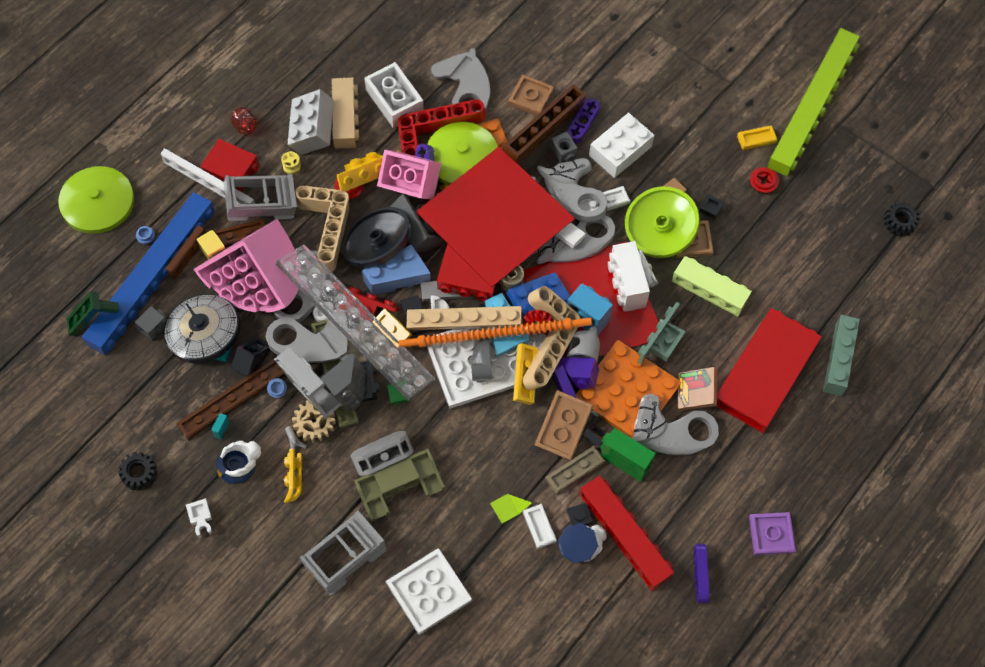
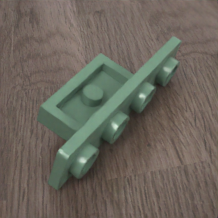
M676 302L673 307L670 306L664 315L666 316L665 320L660 319L656 326V333L651 332L647 339V346L643 345L638 352L640 356L639 364H642L649 352L667 362L685 334L684 330L670 323L680 303Z

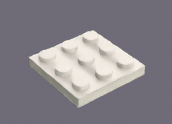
M439 548L386 581V584L419 635L472 601Z

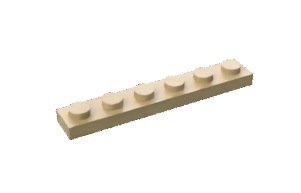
M521 306L407 310L408 330L499 328V326L503 328L505 325L507 327H510V325L515 327L516 324L518 326L522 324Z

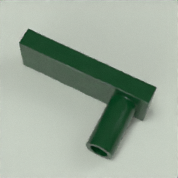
M90 291L67 317L69 336H77L97 312L118 313L119 303L99 300L98 292Z

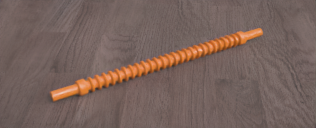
M565 318L564 321L560 319L559 322L556 320L551 322L549 320L548 323L543 321L542 324L540 322L534 324L532 322V325L526 323L525 326L523 324L518 326L516 324L515 327H512V325L507 327L505 325L504 328L499 326L498 329L496 327H493V329L488 328L487 330L482 328V331L479 329L474 331L472 329L471 332L468 330L465 333L463 331H460V333L455 331V334L450 332L448 335L447 333L441 335L439 333L438 336L436 334H433V336L428 335L427 337L420 335L418 338L399 340L400 348L410 346L426 347V345L431 346L432 344L436 346L437 343L442 345L443 342L445 344H448V342L453 344V341H456V343L461 341L463 343L464 340L469 342L470 339L472 341H475V339L480 341L481 338L486 340V337L489 339L494 337L496 339L497 336L502 338L503 335L505 337H508V335L513 337V334L519 336L520 333L522 335L524 333L529 335L530 332H533V334L538 332L540 334L541 331L546 333L547 330L549 332H552V330L557 332L558 329L561 331L563 329L572 330L573 327L592 325V318L575 320Z

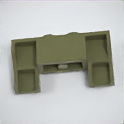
M429 449L354 480L371 522L390 514L384 499L421 484L426 497H430L445 490Z

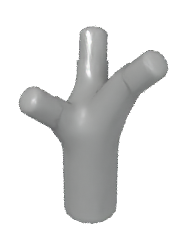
M292 426L285 428L290 441V449H295L296 446L304 449L307 447L297 438Z

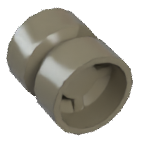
M520 265L499 281V288L503 294L507 295L508 289L523 284L524 271Z

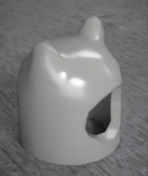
M592 326L589 330L577 331L569 343L567 357L595 358L596 362H598L600 340L597 336L596 326Z

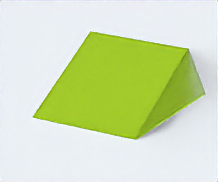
M506 494L490 504L501 523H504L519 515L532 502Z

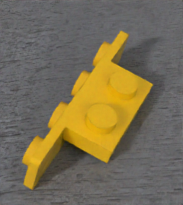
M376 152L366 154L364 158L353 159L349 164L344 165L346 171L337 174L340 190L348 191L379 178L383 156Z

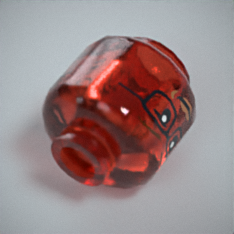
M238 107L231 113V124L238 133L250 134L256 129L257 118L249 108Z

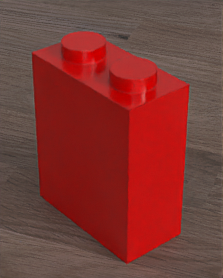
M218 139L200 168L224 182L226 175L229 177L252 176L253 173L258 171L259 163L257 155ZM235 187V189L242 192L244 187Z

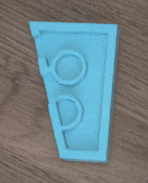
M502 293L485 301V307L510 306ZM520 333L519 336L513 334V337L511 335H508V337L503 335L502 338L497 336L496 339L492 337L496 358L517 348V345L529 342L530 337L528 334L524 333L522 335Z

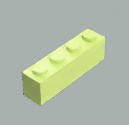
M686 256L682 259L672 278V282L737 317L752 292L746 286L739 285L729 277L722 276L712 268L705 267L695 259Z

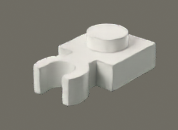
M203 499L186 504L191 525L197 524L195 527L197 536L201 537L200 531L203 528H207L208 533L212 534V528L206 522L212 520L207 500Z

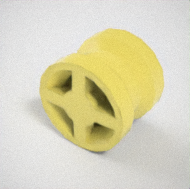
M295 152L285 153L281 159L285 173L292 175L298 173L301 169L298 154Z

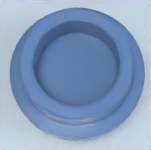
M148 226L140 227L136 233L137 241L141 244L151 243L155 239L154 230Z
M272 379L267 385V391L270 396L280 398L285 395L287 385L282 379Z

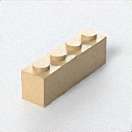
M353 78L332 79L334 149L356 148V141L359 140V130L355 129V125H359L358 114L355 115V110H358V99L355 100V95H358V87L354 85Z

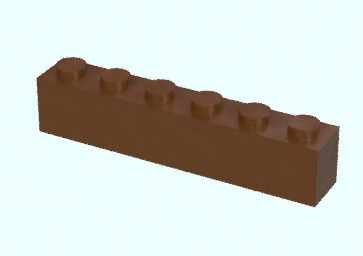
M572 84L504 145L503 151L519 164L583 106L587 94Z

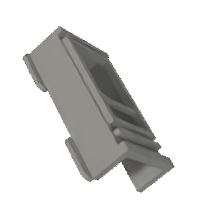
M292 174L280 176H225L224 191L227 219L229 221H246L248 217L274 216L278 220L294 218L297 204ZM266 186H276L278 203H268L269 198L267 197ZM235 187H263V201L265 204H237Z
M290 347L274 359L291 383L324 418L328 417L337 408L342 407L339 400L331 392L328 393L323 388L325 386L324 382L313 372L314 369L303 357L300 358Z
M357 511L304 556H301L300 559L328 595H334L346 585V578L365 562H374L386 551L384 539L364 516ZM348 530L365 548L358 556L341 539V536ZM339 540L349 552L350 557L354 559L329 579L313 559Z

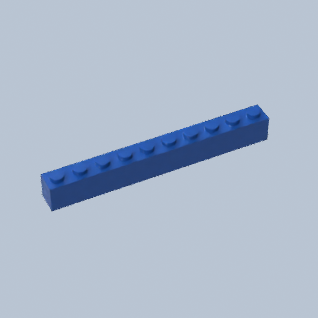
M194 192L190 195L110 301L119 303L118 313L101 312L84 333L82 339L87 346L103 355H106L108 351L114 348L117 339L126 332L129 323L136 319L139 310L148 303L149 297L159 288L163 278L168 276L166 267L196 227L200 226L203 228L207 220L213 217L215 210L210 200Z

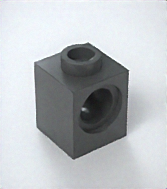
M568 132L551 138L550 148L559 163L571 162L576 158L577 146Z
M150 306L135 321V324L141 333L153 341L164 330V325L167 322L165 318L167 316L160 309L156 311Z

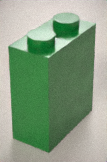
M616 428L611 433L607 432L600 447L602 450L601 456L604 460L640 482L651 468L656 454Z

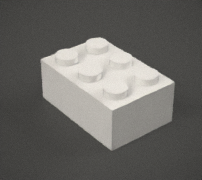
M396 63L365 77L366 91L393 128L398 126V119L401 115L423 110V99Z
M628 113L591 143L589 156L615 178L652 147L654 134Z
M636 242L613 245L612 253L609 254L608 269L614 276L612 278L613 287L618 290V305L622 306L624 312L646 308L650 290Z

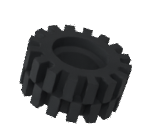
M899 201L891 204L884 216L883 223L887 225L885 228L887 230L891 229V234L896 232L895 236L901 234L902 237H905L906 234L909 236L913 233L920 222L919 210L915 211L917 208L915 205L911 207V203L908 202L906 205L905 201H902L901 204ZM895 215L905 216L908 219V223L899 222Z
M132 452L133 456L127 454V459H122V465L119 464L118 466L120 469L118 474L124 485L131 490L135 488L136 491H140V488H143V490L147 489L146 485L152 486L151 481H155V475H158L153 459L148 454L144 455L143 452H139V454ZM136 465H143L145 473L139 478L132 477L130 474L131 469Z

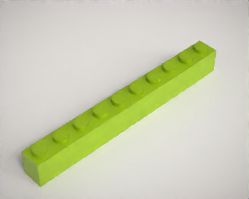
M840 28L771 156L767 168L785 176H788L790 170H795L798 163L796 159L797 157L801 158L805 150L803 147L804 143H809L812 134H810L811 130H816L819 123L817 119L818 117L822 118L826 110L824 105H829L833 97L831 92H836L840 83L838 79H842L847 70L844 67L850 65L853 59L851 54H856L860 44L857 42L860 36Z

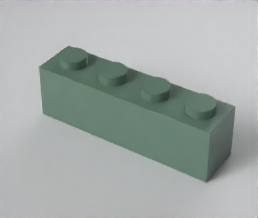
M840 315L837 320L823 392L842 396L847 389L860 319Z

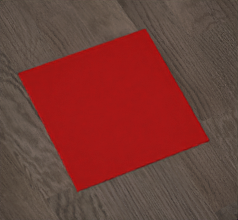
M500 147L493 150L416 211L491 287L575 219Z
M613 245L607 246L598 254L583 260L568 263L549 262L524 269L525 283L555 272L570 296L582 283L593 288L598 295L606 297L613 304L610 322L598 335L600 340L598 357L605 356L617 340L633 348L647 344V339L651 332L656 333L658 319L649 297L646 308L624 312L622 306L618 305V290L613 287L612 278L614 276L608 269L609 254L612 253ZM578 327L576 332L583 331L585 329L582 327ZM569 345L562 357H567Z

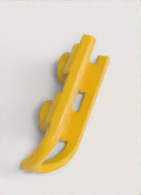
M293 448L289 449V453L284 459L286 468H289V472L284 478L286 487H289L288 494L284 500L285 503L295 501L302 491V453H298L297 457H295V449ZM294 489H297L295 495L292 497Z

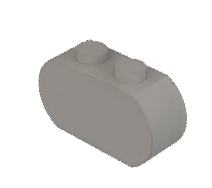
M398 431L355 450L351 454V459L358 475L365 476L410 456L414 450L405 431Z

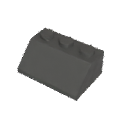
M403 193L390 207L403 210L411 221L412 232L408 240L409 245H412L417 252H427L446 244L447 242L416 213L417 210L430 200Z
M353 353L349 354L321 377V380L348 412L356 409L364 399L367 372Z

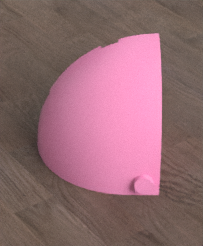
M278 219L248 235L194 269L198 277L209 289L212 287L219 293L218 296L229 300L235 307L251 312H273L287 307L295 298L300 282V269L295 249Z

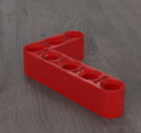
M471 100L401 115L398 119L402 153L415 156L416 148L419 145L418 135L436 132L451 123L468 122L476 124L483 122L487 117L484 103L481 100Z

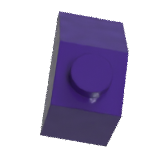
M561 357L558 364H562L568 379L576 388L595 389L599 373V367L595 358Z

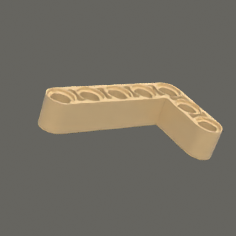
M300 186L296 190L298 208L306 211L328 213L318 251V265L322 273H332L336 268L349 213L348 193L343 190Z
M546 286L540 287L528 295L529 304L535 310L548 312L553 317V321L559 322L560 319L564 321L565 318H571L572 320L580 319L579 314ZM573 327L572 330L563 329L561 331L558 329L557 332L555 330L548 332L523 377V384L526 389L534 390L548 383L578 327Z

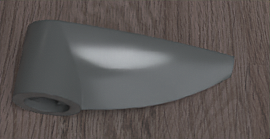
M486 337V340L481 338L474 347L471 363L472 381L492 380L488 337Z

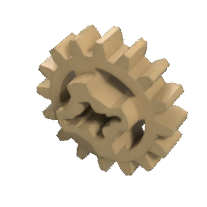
M308 400L306 401V406L299 405L300 411H294L296 417L292 418L293 423H295L293 428L294 431L298 430V437L303 435L304 441L308 438H311L312 443H314L315 438L322 441L323 435L328 438V431H334L332 426L336 424L333 418L335 417L334 412L324 418Z

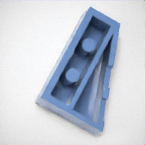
M412 245L402 249L389 261L362 270L363 281L374 295L396 291L397 288L402 287L411 288L414 287L413 285L421 284V282L431 281L429 270Z

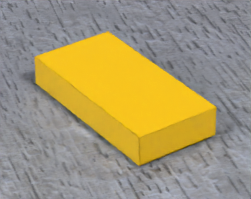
M772 125L738 132L737 134L742 150L776 144L778 141Z

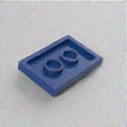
M555 272L508 289L506 294L512 304L522 307V320L528 312L535 310L529 304L528 295L540 287L546 286L567 303L570 295Z

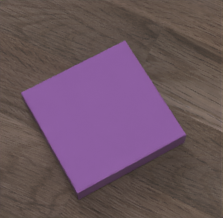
M790 512L749 515L754 555L792 554L796 552Z

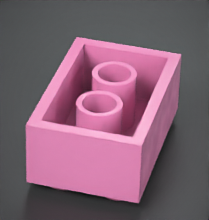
M384 150L377 186L418 198L433 199L441 163L398 151Z

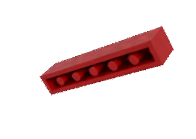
M599 475L580 488L579 496L649 589L654 591L672 578L674 574L672 571L673 566L668 560L662 558L658 546L650 542L645 529L637 525L635 522L636 518L632 512H627L623 506L622 499L618 495L615 496L611 491L610 483L606 479L603 480Z

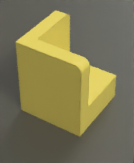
M213 230L197 238L199 248L208 260L225 250V246Z

